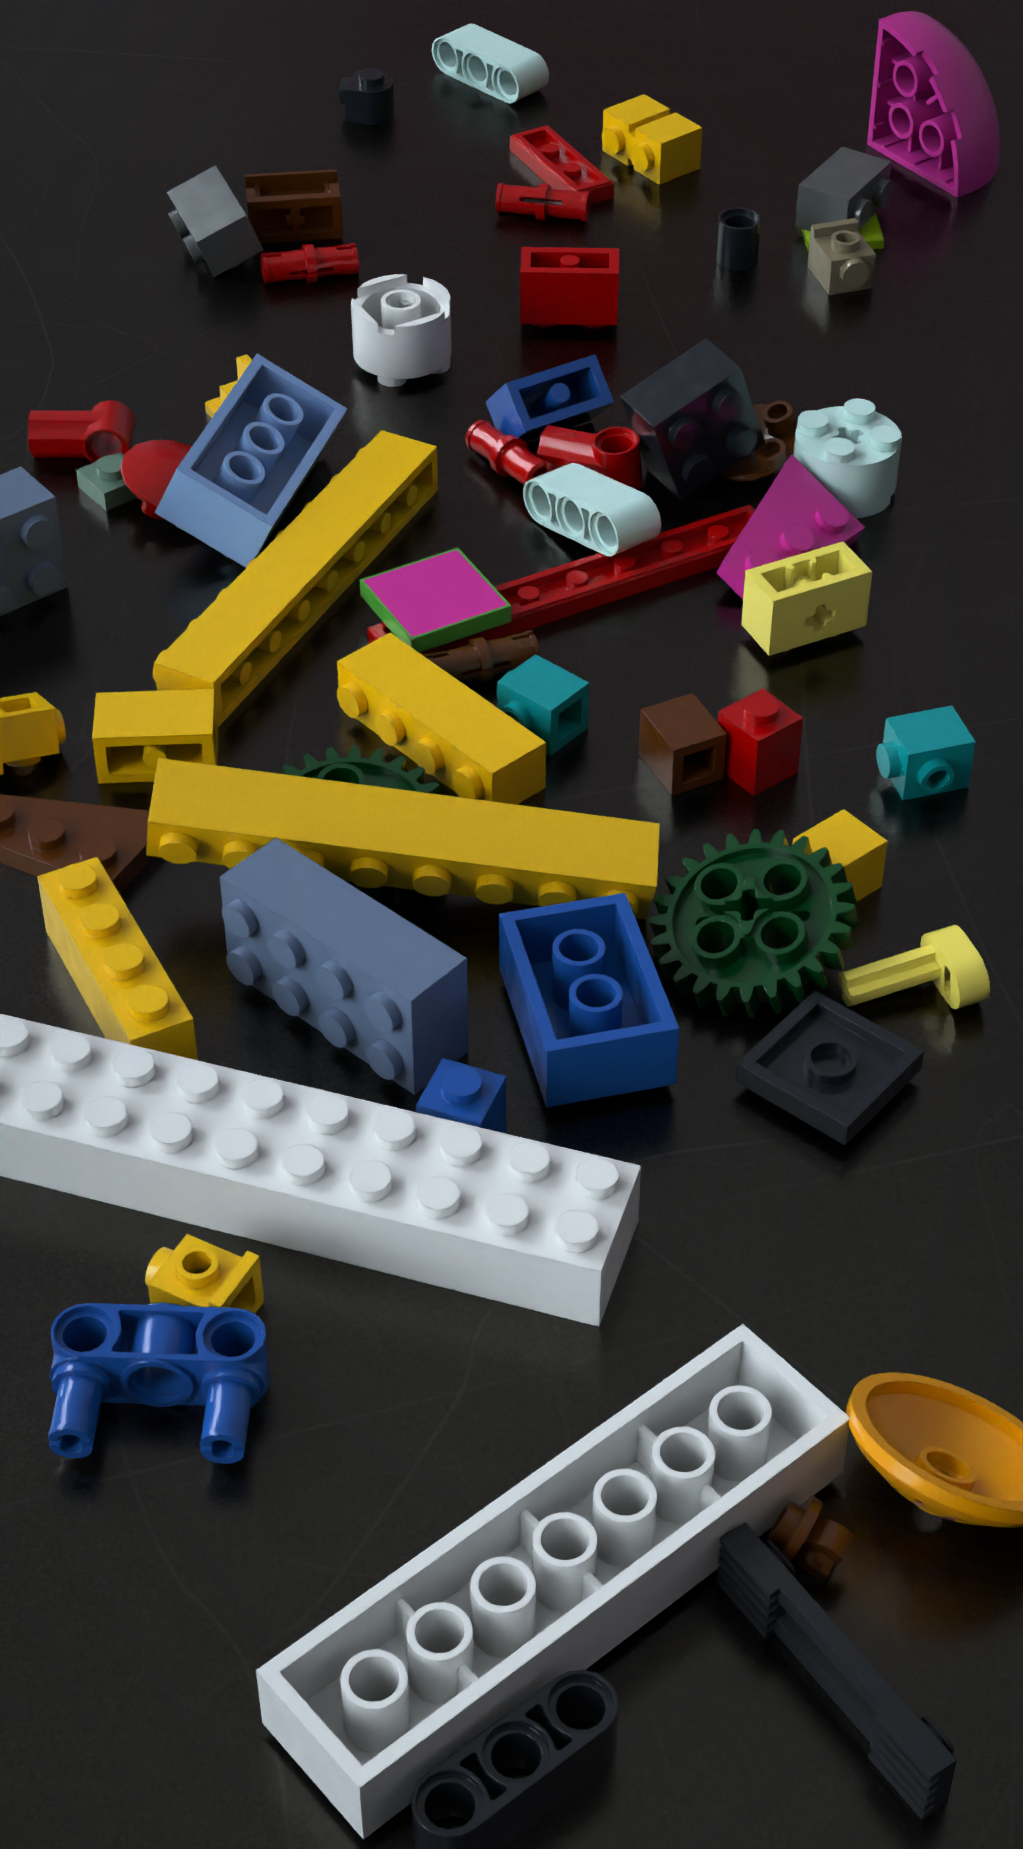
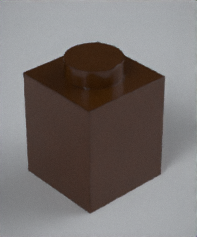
M693 693L640 709L639 756L671 796L724 779L727 733Z

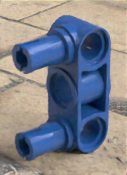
M162 1302L147 1305L76 1304L63 1310L55 1318L51 1326V1341L54 1355L50 1370V1380L52 1382L51 1388L57 1397L48 1441H50L49 1447L55 1454L73 1459L90 1455L93 1450L100 1405L103 1402L137 1403L154 1407L175 1405L206 1406L200 1440L202 1456L209 1461L221 1464L235 1463L244 1457L250 1408L267 1392L271 1381L266 1330L259 1316L249 1310L240 1308L180 1306Z

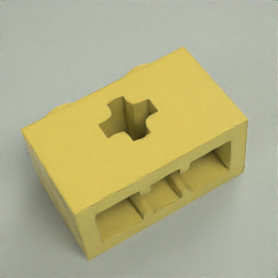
M844 541L745 570L741 625L768 656L864 627L867 624L872 571Z

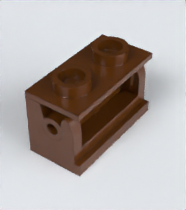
M337 169L245 175L247 215L261 244L343 239L341 194Z

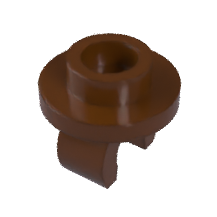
M813 1495L802 1506L790 1500L776 1519L767 1537V1541H772L790 1562L794 1558L799 1567L806 1573L825 1581L834 1563L840 1564L843 1561L854 1535L846 1527L835 1521L817 1518L823 1502Z

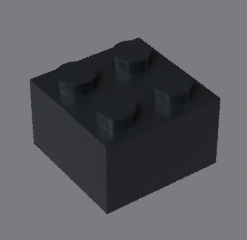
M707 338L620 396L632 430L639 436L640 450L647 469L680 501L765 444L742 369Z

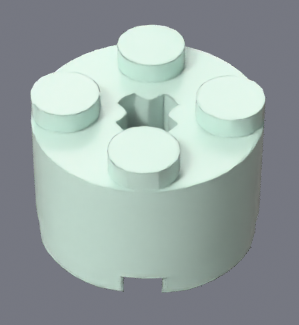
M859 398L850 399L845 402L844 406L802 412L798 416L793 456L856 519L864 518L886 509L890 504L891 495L895 494L902 433L892 420L875 412V405L871 401Z

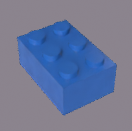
M626 893L499 914V970L546 1108L676 1084L679 1026Z

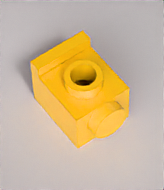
M37 692L0 698V775H4L3 763L15 767L30 766L38 763L41 756L60 753L59 744L65 742L66 731L63 717L58 709Z
M186 1234L175 1250L167 1247L160 1248L154 1254L147 1267L145 1283L148 1286L150 1304L164 1302L180 1306L240 1308L255 1314L264 1302L260 1256L250 1251H246L243 1257H240Z

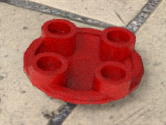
M150 440L134 445L124 454L120 468L124 484L142 501L141 509L149 517L164 519L157 515L155 511L177 467L192 446L173 440Z

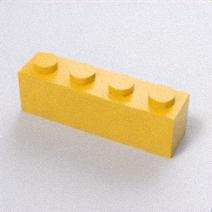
M391 632L337 661V699L343 711L349 717L356 718L378 734L387 745L394 746L417 763L419 767H423L425 773L432 774L455 791L459 797L517 805L546 788V742Z
M98 857L37 876L46 932L105 1038L198 1060L193 1017Z

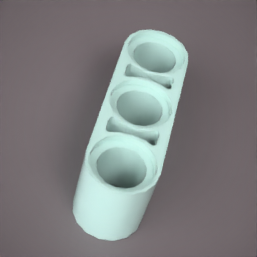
M467 24L436 38L432 43L433 59L440 71L505 103L511 104L545 88L548 84L549 71L541 55L476 24Z
M570 463L532 478L525 483L523 488L525 506L531 517L538 524L605 556H614L658 537L661 531L660 513L656 504L648 495L578 463Z

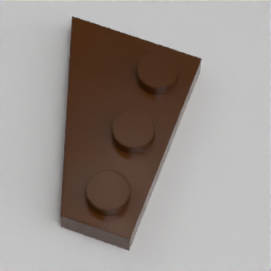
M0 794V863L37 877L71 864L98 857L120 894L153 858V856H146L149 810Z

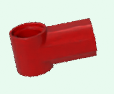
M112 400L98 403L91 411L31 410L28 418L30 454H33L34 458H87L91 463L97 462L103 456L114 455L119 452L125 454L131 447L135 417L128 406Z
M547 425L540 435L536 456L551 463L553 470L570 463H578L636 490L641 488L643 477L640 439L634 430L627 427H610L599 431L597 434Z

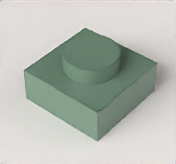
M122 452L103 456L97 462L76 470L78 487L105 511L137 498L124 484L120 472L124 457Z

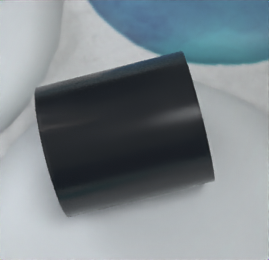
M737 207L726 209L719 214L716 262L720 267L730 271H746L757 265L761 217L757 212Z

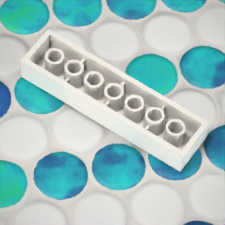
M744 1324L740 1325L258 1668L256 1676L262 1723L364 1840L411 1804V1797L415 1786L427 1772L556 1677L568 1671L586 1670L717 1570L721 1566L718 1563V1559L721 1557L719 1548L722 1547L720 1543L722 1536L746 1522L756 1535L760 1537L773 1527L781 1511L790 1500L800 1506L811 1495H815L840 1476L844 1470L850 1417Z

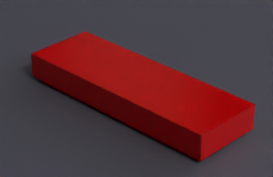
M548 125L510 136V151L545 183L550 184L552 189L578 192L590 191L591 204L614 198V183Z

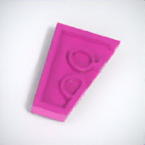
M791 454L716 573L743 600L745 570L843 541L847 546H850L858 540L865 527Z

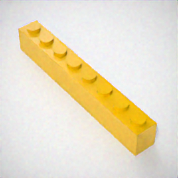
M381 430L365 447H362L357 452L355 458L339 474L332 477L329 484L313 501L308 502L304 506L302 512L284 530L278 532L267 548L257 558L252 559L246 569L227 588L221 590L216 600L198 618L193 619L189 623L187 629L174 643L158 655L153 667V679L156 682L157 691L214 689L219 727L438 491L437 446Z
M158 758L148 817L146 856L161 857L168 862L176 864L200 862L223 865L231 869L274 838H278L344 881L353 882L364 888L388 886L416 890L418 893L427 896L450 894L478 898L489 904L513 902L541 907L626 893L635 918L646 919L657 888L660 823Z

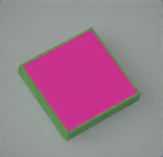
M458 547L360 579V596L396 637L419 653L511 622V605Z

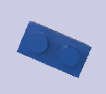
M594 354L505 383L485 403L496 429L505 435H516L523 441L528 442L540 438L547 425L568 429L592 421L611 406L614 400L597 357Z

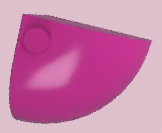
M916 11L899 12L881 18L878 25L867 145L959 198L986 185L998 171L1000 160L999 122L988 83L966 46L956 35L934 18Z

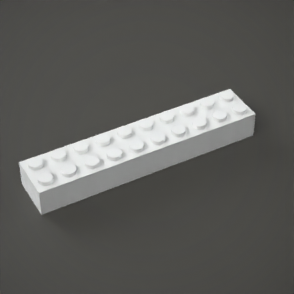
M0 1014V1176L600 1326L639 1219L640 1165Z

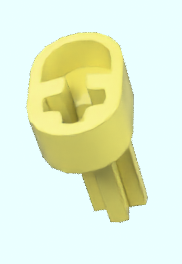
M951 925L924 934L921 937L920 948L837 974V982L842 989V998L848 1007L933 981L948 1005L957 1010L987 1000L990 995V981L983 959L958 925Z

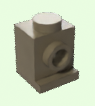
M856 218L811 225L808 268L828 295L873 288L876 253L858 232L859 222Z

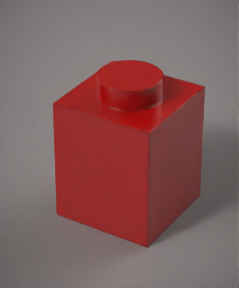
M764 688L718 711V724L727 733L724 774L752 796L798 773L803 717Z

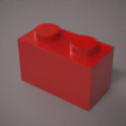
M522 247L520 324H534L538 327H552L556 324L582 325L587 328L617 325L619 248Z

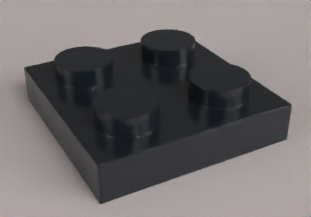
M814 990L737 1062L735 1082L846 1145L922 1069L924 1050Z

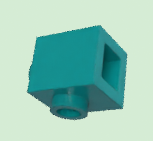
M535 654L516 669L507 672L497 682L498 709L546 742L547 755L552 756L588 729L589 682Z
M952 705L888 717L885 721L883 743L879 744L876 750L878 768L883 778L891 780L902 800L969 788L976 741Z

